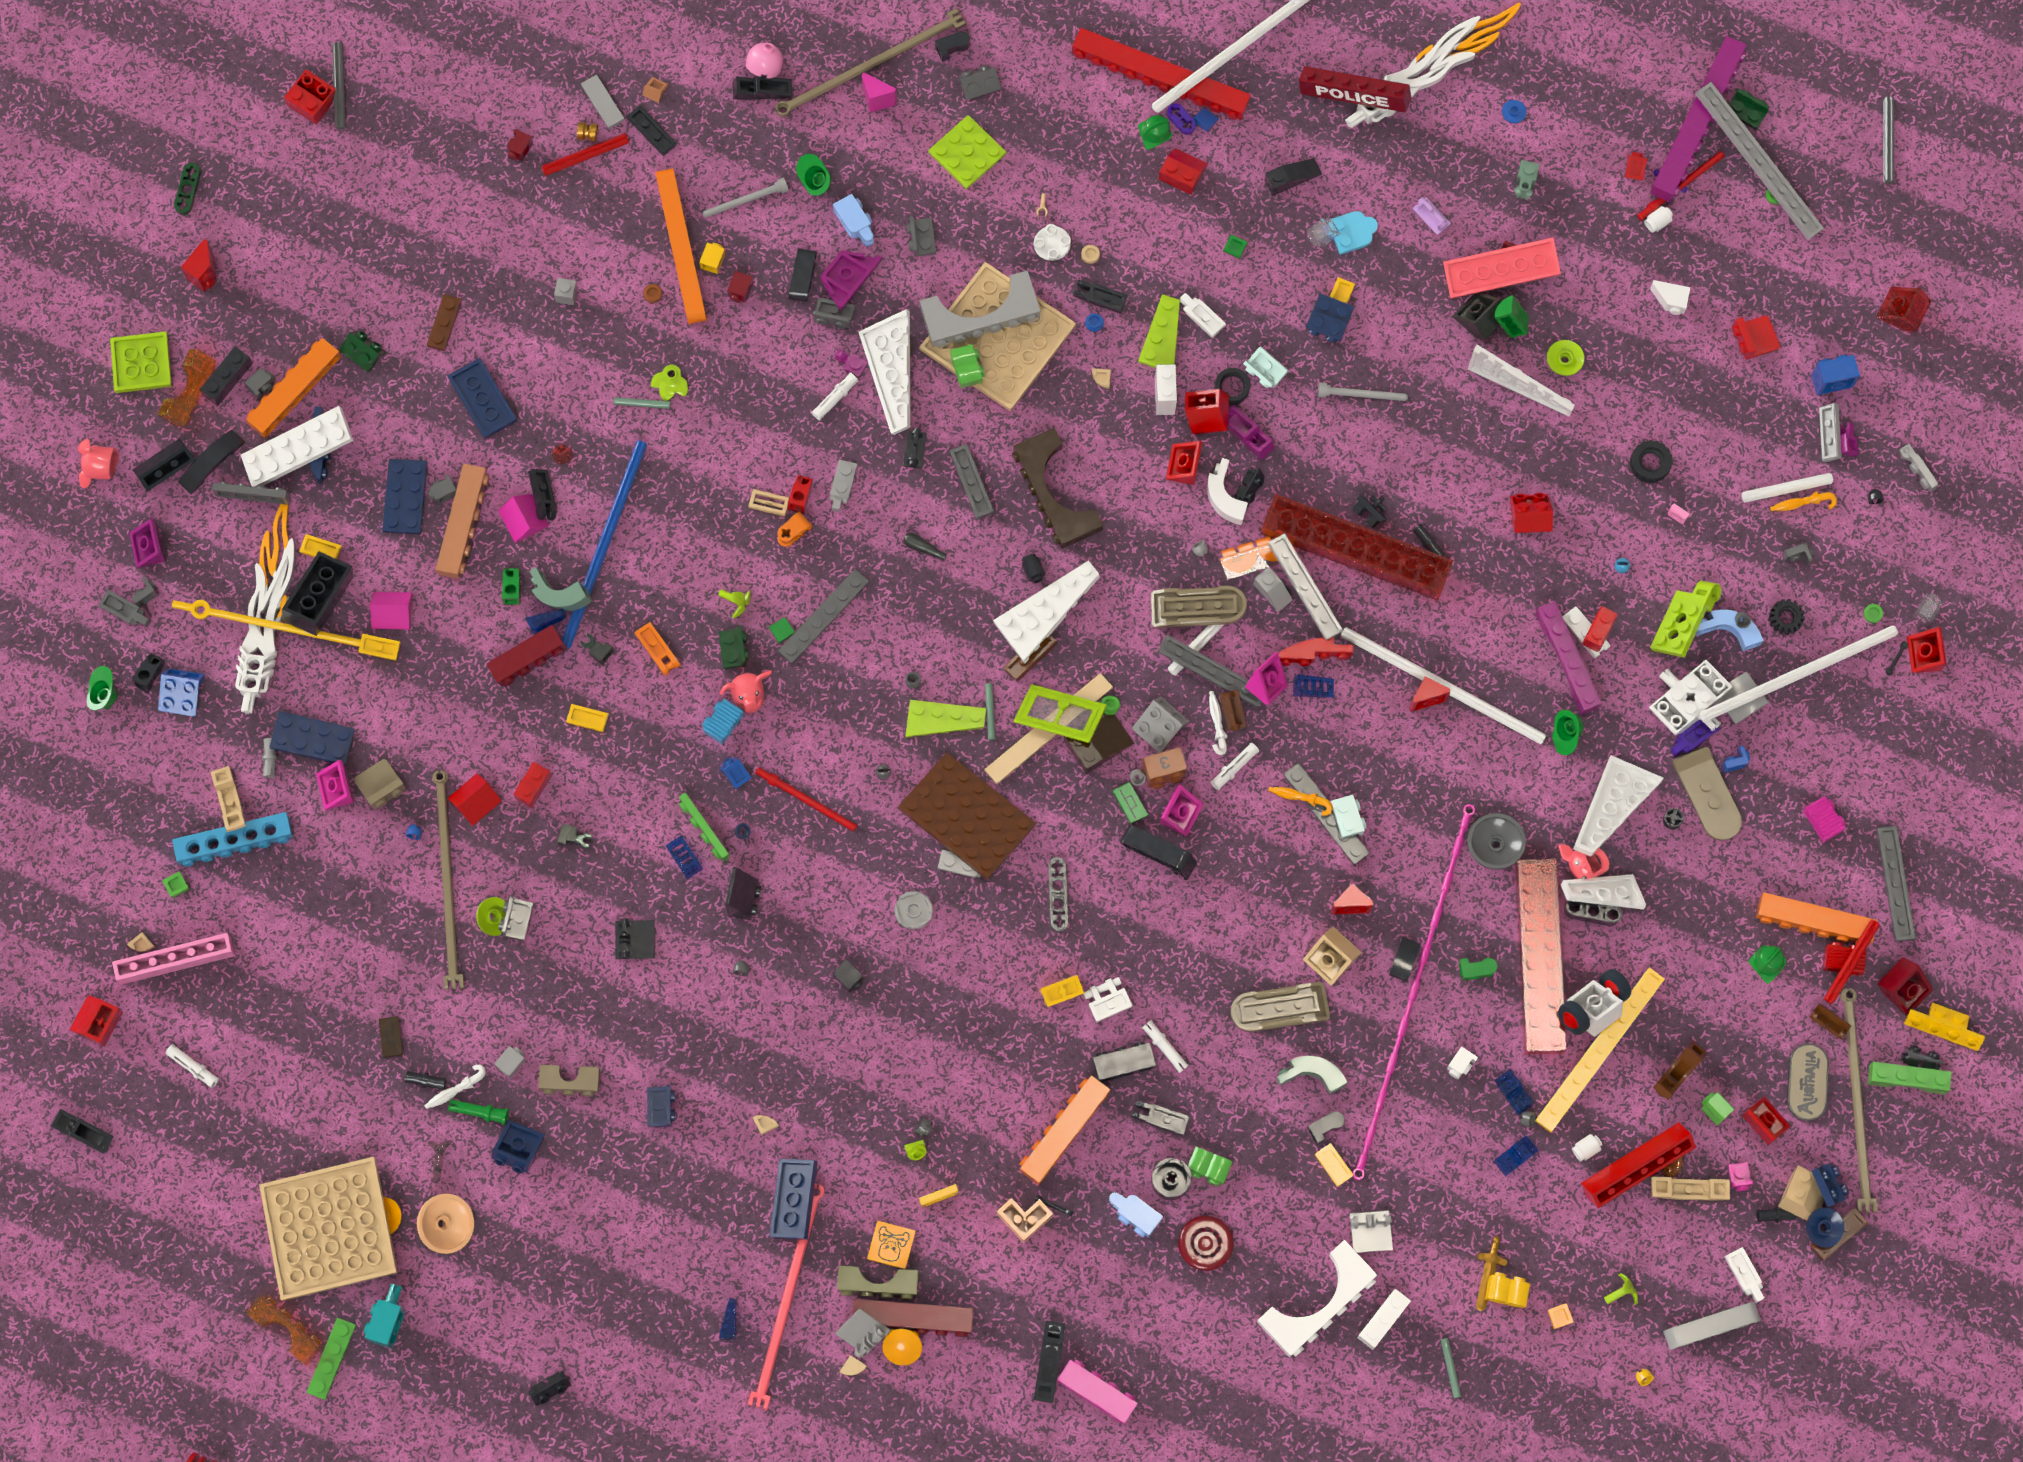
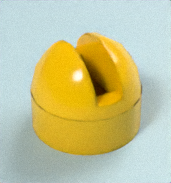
M1642 1368L1640 1373L1637 1371L1636 1379L1640 1386H1646L1653 1381L1654 1377L1649 1370Z

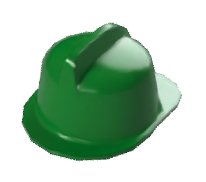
M1161 115L1151 116L1138 124L1146 150L1155 148L1168 141L1173 135L1170 130L1169 120Z
M814 154L801 156L796 165V172L809 194L819 196L828 191L832 177L820 158Z
M100 666L93 671L90 677L87 706L94 711L102 708L110 710L117 699V690L113 686L112 671L106 666Z
M1570 710L1558 712L1554 721L1552 739L1557 753L1561 755H1569L1574 752L1578 739L1584 730V723L1579 714H1574Z
M1763 945L1750 958L1748 963L1764 982L1769 984L1783 970L1787 959L1784 958L1780 947Z

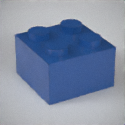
M1844 354L1838 356L1837 359L1830 360L1825 358L1820 360L1813 370L1811 377L1816 394L1822 395L1853 388L1860 377L1855 356Z

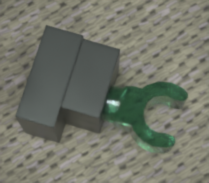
M586 634L590 642L584 643L580 641L581 645L584 648H590V656L603 666L614 653L613 647L607 642L605 645L599 641L596 643L590 634Z

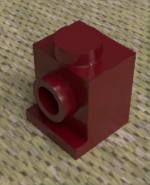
M515 129L513 131L515 137L510 139L507 146L509 150L507 156L514 161L518 159L523 161L533 144L532 136Z

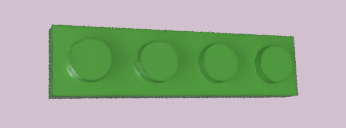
M684 793L679 796L680 808L684 813L688 812L692 818L689 820L694 828H700L702 831L700 836L706 844L710 843L714 849L711 851L717 860L721 858L723 862L730 858L728 852L687 794Z
M339 1318L336 1319L306 1392L307 1394L326 1400L356 1328L355 1324Z

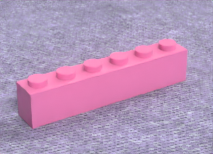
M224 933L113 961L112 964L116 981L123 985L234 957L235 952L230 935Z

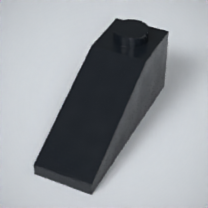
M1313 158L1282 165L1266 172L1264 181L1271 195L1274 196L1322 175V172Z

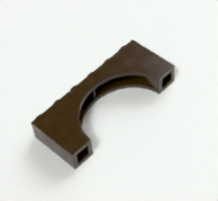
M1052 428L1014 445L1012 457L1015 463L1019 462L1022 468L1020 473L1023 479H1027L1030 484L1028 485L1030 494L1032 496L1035 495L1038 500L1036 505L1039 512L1043 511L1046 516L1044 522L1048 529H1052L1054 533L1052 538L1055 544H1059L1061 549L1103 531V524L1095 509L1086 512L1069 510L1056 502L1049 493L1045 484L1044 471L1050 458L1062 450V442L1055 428Z

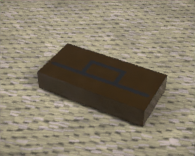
M399 1017L379 1019L383 1058L403 1055Z

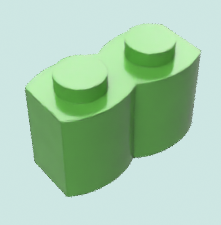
M972 344L950 350L951 360L960 389L982 383V377H985L983 366H979L977 362L980 359L978 350L974 349Z
M1719 1092L1716 1094L1710 1093L1701 1102L1703 1105L1701 1110L1717 1126L1735 1109Z
M1195 1147L1188 1167L1192 1177L1197 1179L1204 1177L1208 1179L1209 1184L1218 1187L1219 1184L1224 1185L1232 1161Z

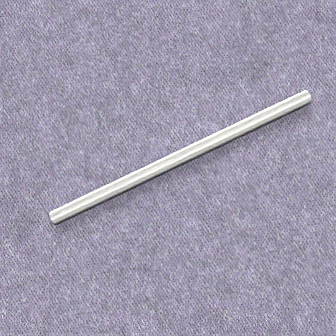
M1291 0L1156 100L1152 104V109L1156 113L1162 111L1309 0Z
M1895 626L1883 629L1700 712L1699 717L1702 722L1709 721L1896 636L1898 630Z
M1347 627L1341 633L1342 638L1423 681L1426 676L1450 688V696L1531 740L1542 744L1546 738V735L1359 633Z

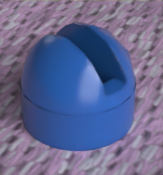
M416 824L410 825L406 831V837L413 839V834L417 836L415 840H420L422 836L421 827H416Z

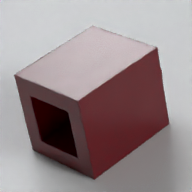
M735 271L727 290L728 297L736 303L741 301L746 303L753 285V277Z

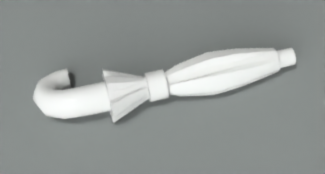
M1210 691V713L1215 723V741L1218 740L1219 748L1217 744L1212 745L1216 754L1224 755L1227 750L1225 739L1228 736L1223 730L1221 709L1214 691Z
M482 1065L472 1066L475 1071L479 1070L477 1074L470 1078L466 1076L460 1084L443 1090L425 1104V1108L428 1109L441 1105L452 1099L463 1089L474 1088L473 1084L479 1082L485 1076V1068Z

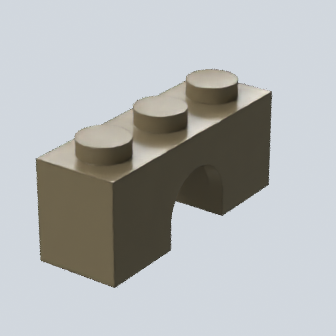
M540 1065L538 1088L545 1095H555V1092H563L565 1096H574V1093H582V1096L593 1097L594 1093L599 1094V1067L579 1066L578 1077L568 1082L561 1078L560 1066Z

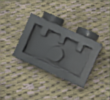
M913 216L909 217L910 223H906L907 234H911L912 240H908L909 251H913L914 257L936 255L932 218L914 220Z

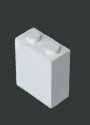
M1156 365V415H1175L1177 403L1175 365Z

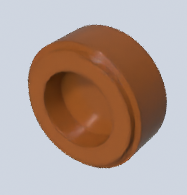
M656 284L646 286L643 291L645 300L649 303L660 301L662 298L661 288Z

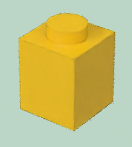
M707 243L699 262L700 268L718 274L726 255L725 248L717 243Z

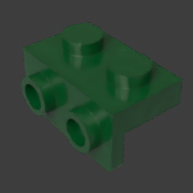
M360 330L349 332L339 349L340 352L367 372H370L379 357L384 356L386 353L379 343L371 341L368 335Z

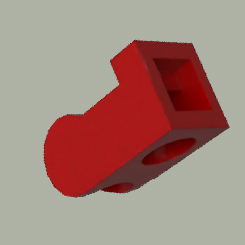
M801 475L797 476L788 500V510L801 512L802 514L805 513L813 484L812 478Z

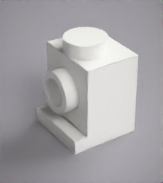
M1461 1046L1447 1067L1450 1070L1449 1074L1456 1079H1459L1462 1073L1466 1075L1473 1066L1470 1062L1474 1064L1478 1057Z

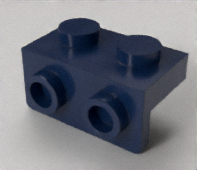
M666 1085V1087H647L648 1127H672V1121H675V1109L671 1110V1102H675V1090H671L670 1085Z

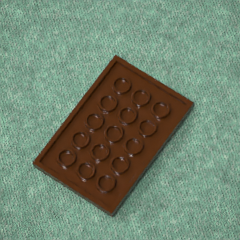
M946 753L898 806V810L986 880L994 874L1036 825L1032 819L949 753Z

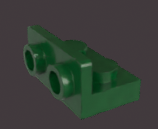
M1741 89L1736 91L1735 96L1729 103V106L1742 123L1755 130L1758 129L1770 108L1765 101L1756 99L1748 91Z
M737 626V629L719 631L723 669L746 667V661L749 660L748 649H744L743 643L747 642L746 632L741 630V626Z

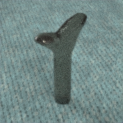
M452 1140L439 1144L434 1141H428V1144L435 1151L432 1180L440 1181L443 1154L448 1146L452 1144Z

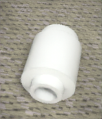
M1661 206L1648 215L1644 223L1650 232H1658L1672 222L1673 214L1669 208Z
M1589 1134L1577 1142L1572 1151L1580 1162L1582 1160L1586 1161L1601 1151L1600 1146H1602V1142L1596 1135L1593 1137V1135Z

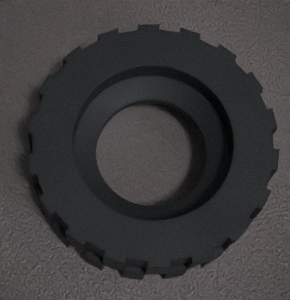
M1652 440L1644 441L1640 445L1638 444L1630 457L1631 472L1642 482L1650 484L1662 481L1669 474L1673 464L1669 448L1665 444L1659 443V441ZM1646 454H1655L1660 459L1659 468L1654 471L1645 469L1642 465V458Z

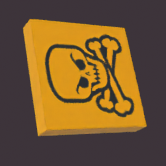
M877 1221L867 1260L906 1269L916 1231Z

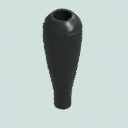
M913 532L907 533L903 539L907 547L918 552L937 557L943 561L947 556L946 553L940 551Z

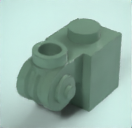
M1521 160L1515 183L1517 187L1514 189L1515 198L1528 200L1532 196V188H1534L1540 164Z

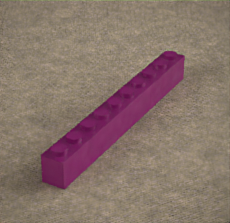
M1726 36L1701 89L1712 82L1721 95H1723L1724 91L1728 92L1733 83L1730 79L1731 77H1736L1740 68L1737 64L1738 62L1742 63L1747 52H1744L1746 44ZM1696 97L1650 191V194L1668 202L1671 201L1673 196L1677 197L1681 189L1678 185L1680 181L1684 182L1688 175L1686 171L1687 166L1692 167L1696 158L1693 154L1695 151L1699 152L1703 144L1700 140L1702 136H1707L1710 130L1709 122H1714L1715 120L1698 97Z

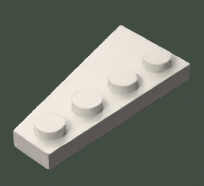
M1633 874L1563 880L1561 884L1568 901L1644 909L1646 906Z

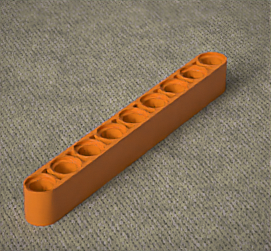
M674 169L656 171L655 175L688 325L707 321Z

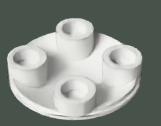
M1049 224L1041 229L1034 239L1036 253L1041 258L1049 261L1063 258L1071 247L1069 234L1063 228L1053 224Z

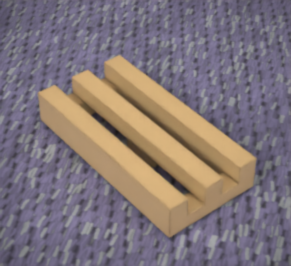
M753 489L748 507L785 517L789 498ZM759 495L779 501H784V505L763 499L755 498V496ZM754 502H757V503H761V504H765V505H769V506H773V507L782 508L783 510H777V509H773V508H769V507H765V506H761V505H757V504H753V503H754Z

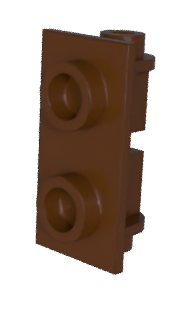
M1238 690L1219 694L1228 731H1236L1247 727Z
M1820 1003L1809 1016L1812 1022L1815 1021L1836 1036V1039L1842 1040L1851 1028L1850 1024Z

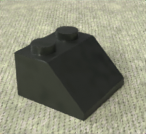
M1484 293L1473 294L1452 317L1473 336L1485 340L1500 325L1495 319V311L1501 300Z

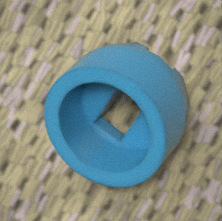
M1626 558L1617 559L1614 565L1615 570L1618 573H1626L1630 568L1629 561ZM1618 563H1626L1627 565H1618Z

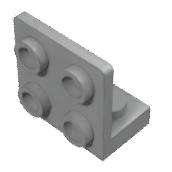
M1159 697L1153 700L1132 729L1161 753L1177 732L1190 721L1164 698Z

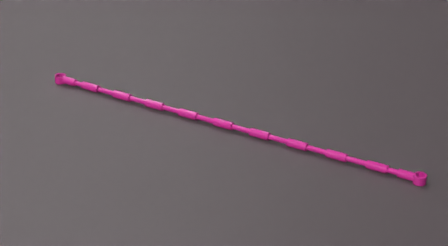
M1467 804L1463 808L1464 815L1460 825L1461 830L1454 844L1453 856L1448 872H1446L1443 880L1440 899L1430 923V932L1426 944L1423 946L1416 978L1413 980L1409 992V1001L1398 1028V1037L1393 1053H1391L1388 1061L1385 1080L1377 1097L1371 1126L1368 1127L1363 1143L1364 1149L1362 1154H1360L1356 1169L1353 1171V1178L1355 1180H1361L1364 1177L1367 1152L1371 1148L1377 1119L1385 1102L1386 1090L1391 1074H1393L1401 1040L1405 1036L1409 1022L1408 1017L1419 990L1422 971L1427 963L1432 947V938L1442 914V905L1453 878V869L1456 859L1460 855L1465 830H1467L1470 818L1475 812V808L1471 804ZM1471 808L1472 813H1467L1465 809ZM1356 1171H1360L1362 1173V1176L1360 1178L1355 1176Z

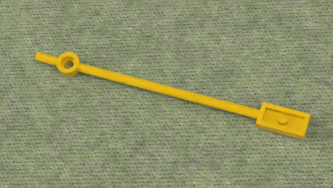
M176 600L172 602V608L191 611L192 615L200 620L206 619L210 615L359 647L358 652L361 654L397 661L401 643L400 641L362 634L361 639L320 631L315 636L290 624L214 609L204 600H197L193 604ZM200 607L205 608V611L203 613L198 612V609Z

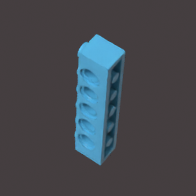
M287 812L246 821L245 827L227 832L225 827L172 839L176 861L179 865H183V867H189L194 865L196 861H212L213 857L216 856L225 858L232 856V853L237 851L247 853L254 847L267 848L270 846V843L278 842V844L287 843L289 839L294 838L289 815ZM270 828H276V832L273 835H267V831ZM252 832H256V838L253 840H249V834ZM232 837H238V841L235 844H229V840ZM219 842L216 849H210L211 843ZM200 846L199 852L191 853L193 847Z

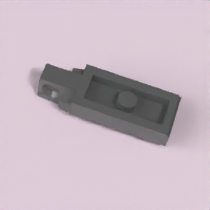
M107 590L98 605L100 608L131 625L136 626L140 623L148 628L151 620L143 616L145 611L139 606L110 590Z

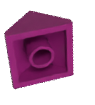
M149 519L129 533L137 568L166 561L159 526L154 519Z

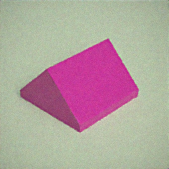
M863 72L862 87L870 113L895 106L897 103L896 88Z
M532 494L513 496L498 510L515 543L549 527L546 519H538L536 514L537 506Z
M373 592L370 603L371 628L410 630L412 593Z
M1275 652L1255 670L1245 686L1247 690L1265 704H1270L1288 687L1278 652Z
M342 760L336 761L316 774L325 810L354 803L346 767Z
M1178 785L1161 817L1160 824L1187 837L1204 804L1183 786Z

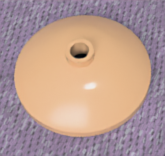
M436 1195L425 1202L418 1214V1234L422 1242L434 1252L442 1254L456 1252L462 1249L472 1236L474 1230L473 1213L469 1205L456 1195ZM440 1220L443 1222L442 1227H439L438 1222Z

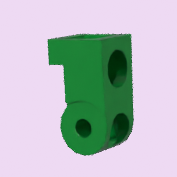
M506 568L503 570V605H520V569Z
M1468 958L1460 959L1458 962L1462 981L1490 977L1497 970V963L1492 958H1485L1481 962L1469 963Z

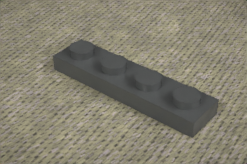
M968 445L949 450L976 520L994 514Z
M228 482L213 483L212 491L216 497L290 505L291 501L290 495L283 488L249 487L246 484L231 485Z

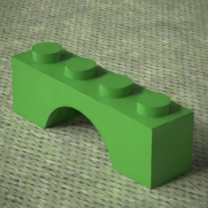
M1872 1062L1869 1065L1867 1085L1911 1087L1937 1094H1947L1950 1091L1951 1071Z

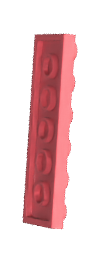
M1554 238L1443 262L1451 299L1561 275Z

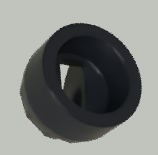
M1873 489L1869 492V504H1880L1884 501L1880 490Z

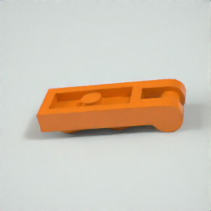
M651 622L634 632L664 676L669 674V671L674 667L676 669L680 666V663ZM668 657L670 662L664 665L662 660Z

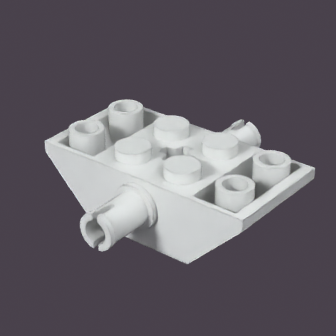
M1707 660L1702 662L1682 680H1678L1669 669H1666L1659 677L1671 689L1653 703L1649 709L1674 735H1678L1698 720H1701L1699 717L1700 712L1717 705L1731 690L1732 686ZM1716 718L1704 722L1711 731H1714L1715 727L1718 728L1721 724Z

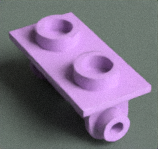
M1427 197L1420 198L1418 204L1413 207V210L1437 235L1451 224Z

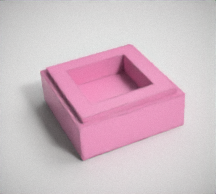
M1675 503L1668 511V515L1681 524H1684L1689 516L1688 512Z

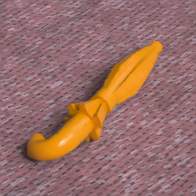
M1816 491L1809 497L1792 498L1770 507V511L1794 510L1810 503L1820 505L1821 501L1828 499L1831 500V504L1828 505L1830 510L1836 506L1837 498L1833 493L1825 492L1818 494Z
M1269 787V792H1273L1280 797L1289 800L1307 801L1314 807L1316 804L1325 806L1327 809L1322 811V816L1331 814L1333 810L1332 803L1328 799L1319 797L1317 793L1308 795L1292 788Z

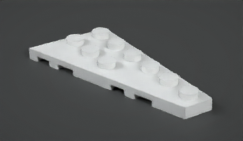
M907 309L859 331L888 426L893 435L910 428V311Z
M1476 345L1468 370L1570 417L1575 406L1570 400L1561 397L1524 374L1520 369L1514 368L1484 348Z
M1087 561L993 620L1024 664L1029 660V656L1033 651L1040 647V643L1067 616L1066 613L1075 607L1079 598L1086 594L1100 578L1099 573Z
M1610 755L1573 849L1591 857L1656 789L1664 778Z

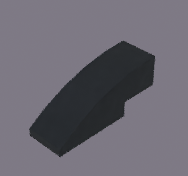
M736 76L732 82L733 99L762 100L792 97V79L767 78V76H755V78Z
M62 1109L58 1110L50 1124V1127L103 1154L114 1137Z

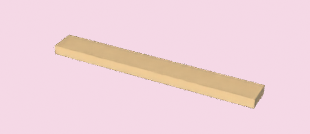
M1100 673L1073 696L1097 702L1112 690L1113 686ZM1069 704V708L1063 711L1058 724L1068 726L1087 709ZM1056 709L1044 720L1053 723L1060 709ZM1036 728L1032 729L985 768L984 771L996 784H999L1057 734Z

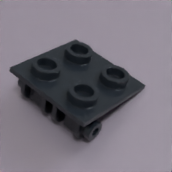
M622 918L621 921H615V959H655L654 920L628 921L627 918Z

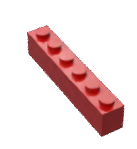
M1678 1122L1581 1182L1585 1195L1597 1208H1600L1695 1149L1696 1145L1693 1137Z

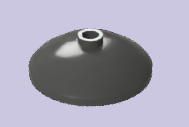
M1493 813L1479 818L1472 825L1468 834L1467 844L1471 856L1478 864L1488 869L1501 870L1511 867L1519 861L1525 850L1526 838L1521 825L1515 819L1505 814ZM1496 842L1500 846L1498 848H1494L1492 844Z

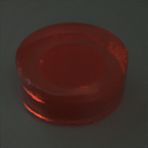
M566 445L556 446L552 451L554 461L559 464L567 463L571 459L569 447Z

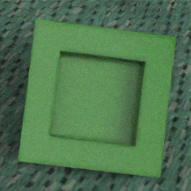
M180 871L162 880L172 899L189 890Z

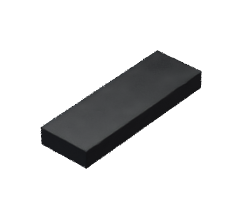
M641 105L626 116L629 122L662 156H665L677 146V143Z

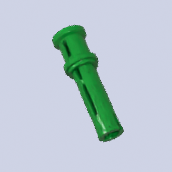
M454 1099L450 1100L451 1105L448 1107L450 1112L481 1117L486 1122H500L504 1126L507 1124L510 1112L509 1108L499 1109L493 1107V1105L485 1107Z

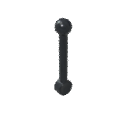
M1907 642L1901 643V648L1890 668L1886 669L1888 676L1893 674V668L1904 649L1908 648Z
M1040 1195L1035 1197V1202L1040 1199L1044 1204L1070 1216L1073 1215L1072 1211L1046 1201Z

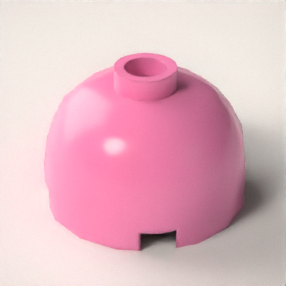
M758 43L749 50L746 67L751 73L761 77V74L767 75V78L777 77L783 65L781 51L771 43Z

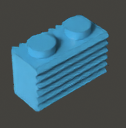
M725 698L722 702H717L713 709L715 711L711 717L708 716L702 724L703 733L721 745L724 744L744 716L742 709Z

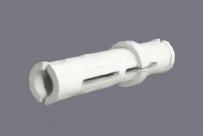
M849 373L840 384L837 383L835 385V389L811 412L812 415L820 421L843 396L846 397L848 395V391L859 380L852 373Z
M1250 743L1227 767L1224 766L1221 769L1222 771L1210 781L1211 785L1216 790H1220L1225 783L1232 780L1235 774L1259 752V749L1253 743Z
M1152 1020L1149 1021L1147 1024L1152 1030L1147 1025H1144L1142 1029L1153 1040L1152 1043L1160 1048L1178 1072L1181 1073L1183 1069L1179 1063L1184 1069L1189 1065L1165 1038L1166 1035L1159 1031Z
M174 1044L167 1049L165 1054L190 1071L194 1078L202 1080L210 1088L218 1083L219 1078L209 1072L205 1065H200Z

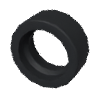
M1227 368L1217 376L1214 389L1222 390V382L1228 377L1239 378L1244 387L1242 393L1238 396H1229V405H1238L1244 402L1249 395L1250 379L1241 369Z

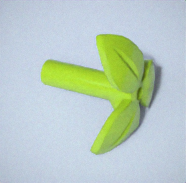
M723 589L719 591L720 597L738 606V609L732 616L733 619L745 611V605H749L751 600L750 590H748L746 596L742 592L730 593Z
M1618 1274L1625 1283L1622 1288L1604 1297L1606 1303L1609 1304L1626 1294H1631L1634 1299V1305L1638 1303V1294L1631 1280L1624 1274Z

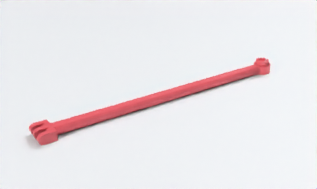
M821 1185L818 1188L820 1194L818 1196L813 1195L808 1239L819 1199L824 1196V1188ZM798 1239L757 1392L751 1391L748 1401L750 1406L753 1405L755 1398L757 1399V1408H760L761 1401H765L763 1409H768L771 1396L766 1395L808 1240Z

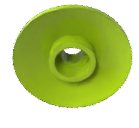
M1560 340L1549 348L1547 363L1550 369L1558 375H1574L1584 364V353L1575 342ZM1566 357L1568 362H1562L1561 358Z
M487 898L477 909V923L480 929L487 935H501L502 931L498 930L500 920L505 919L506 912L503 911L505 901L501 898ZM490 914L493 915V920H490Z

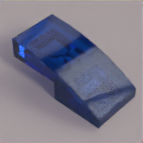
M1511 1070L1494 1080L1517 1115L1534 1105L1532 1099L1522 1088L1521 1082Z
M1526 1135L1493 1162L1506 1177L1539 1150Z

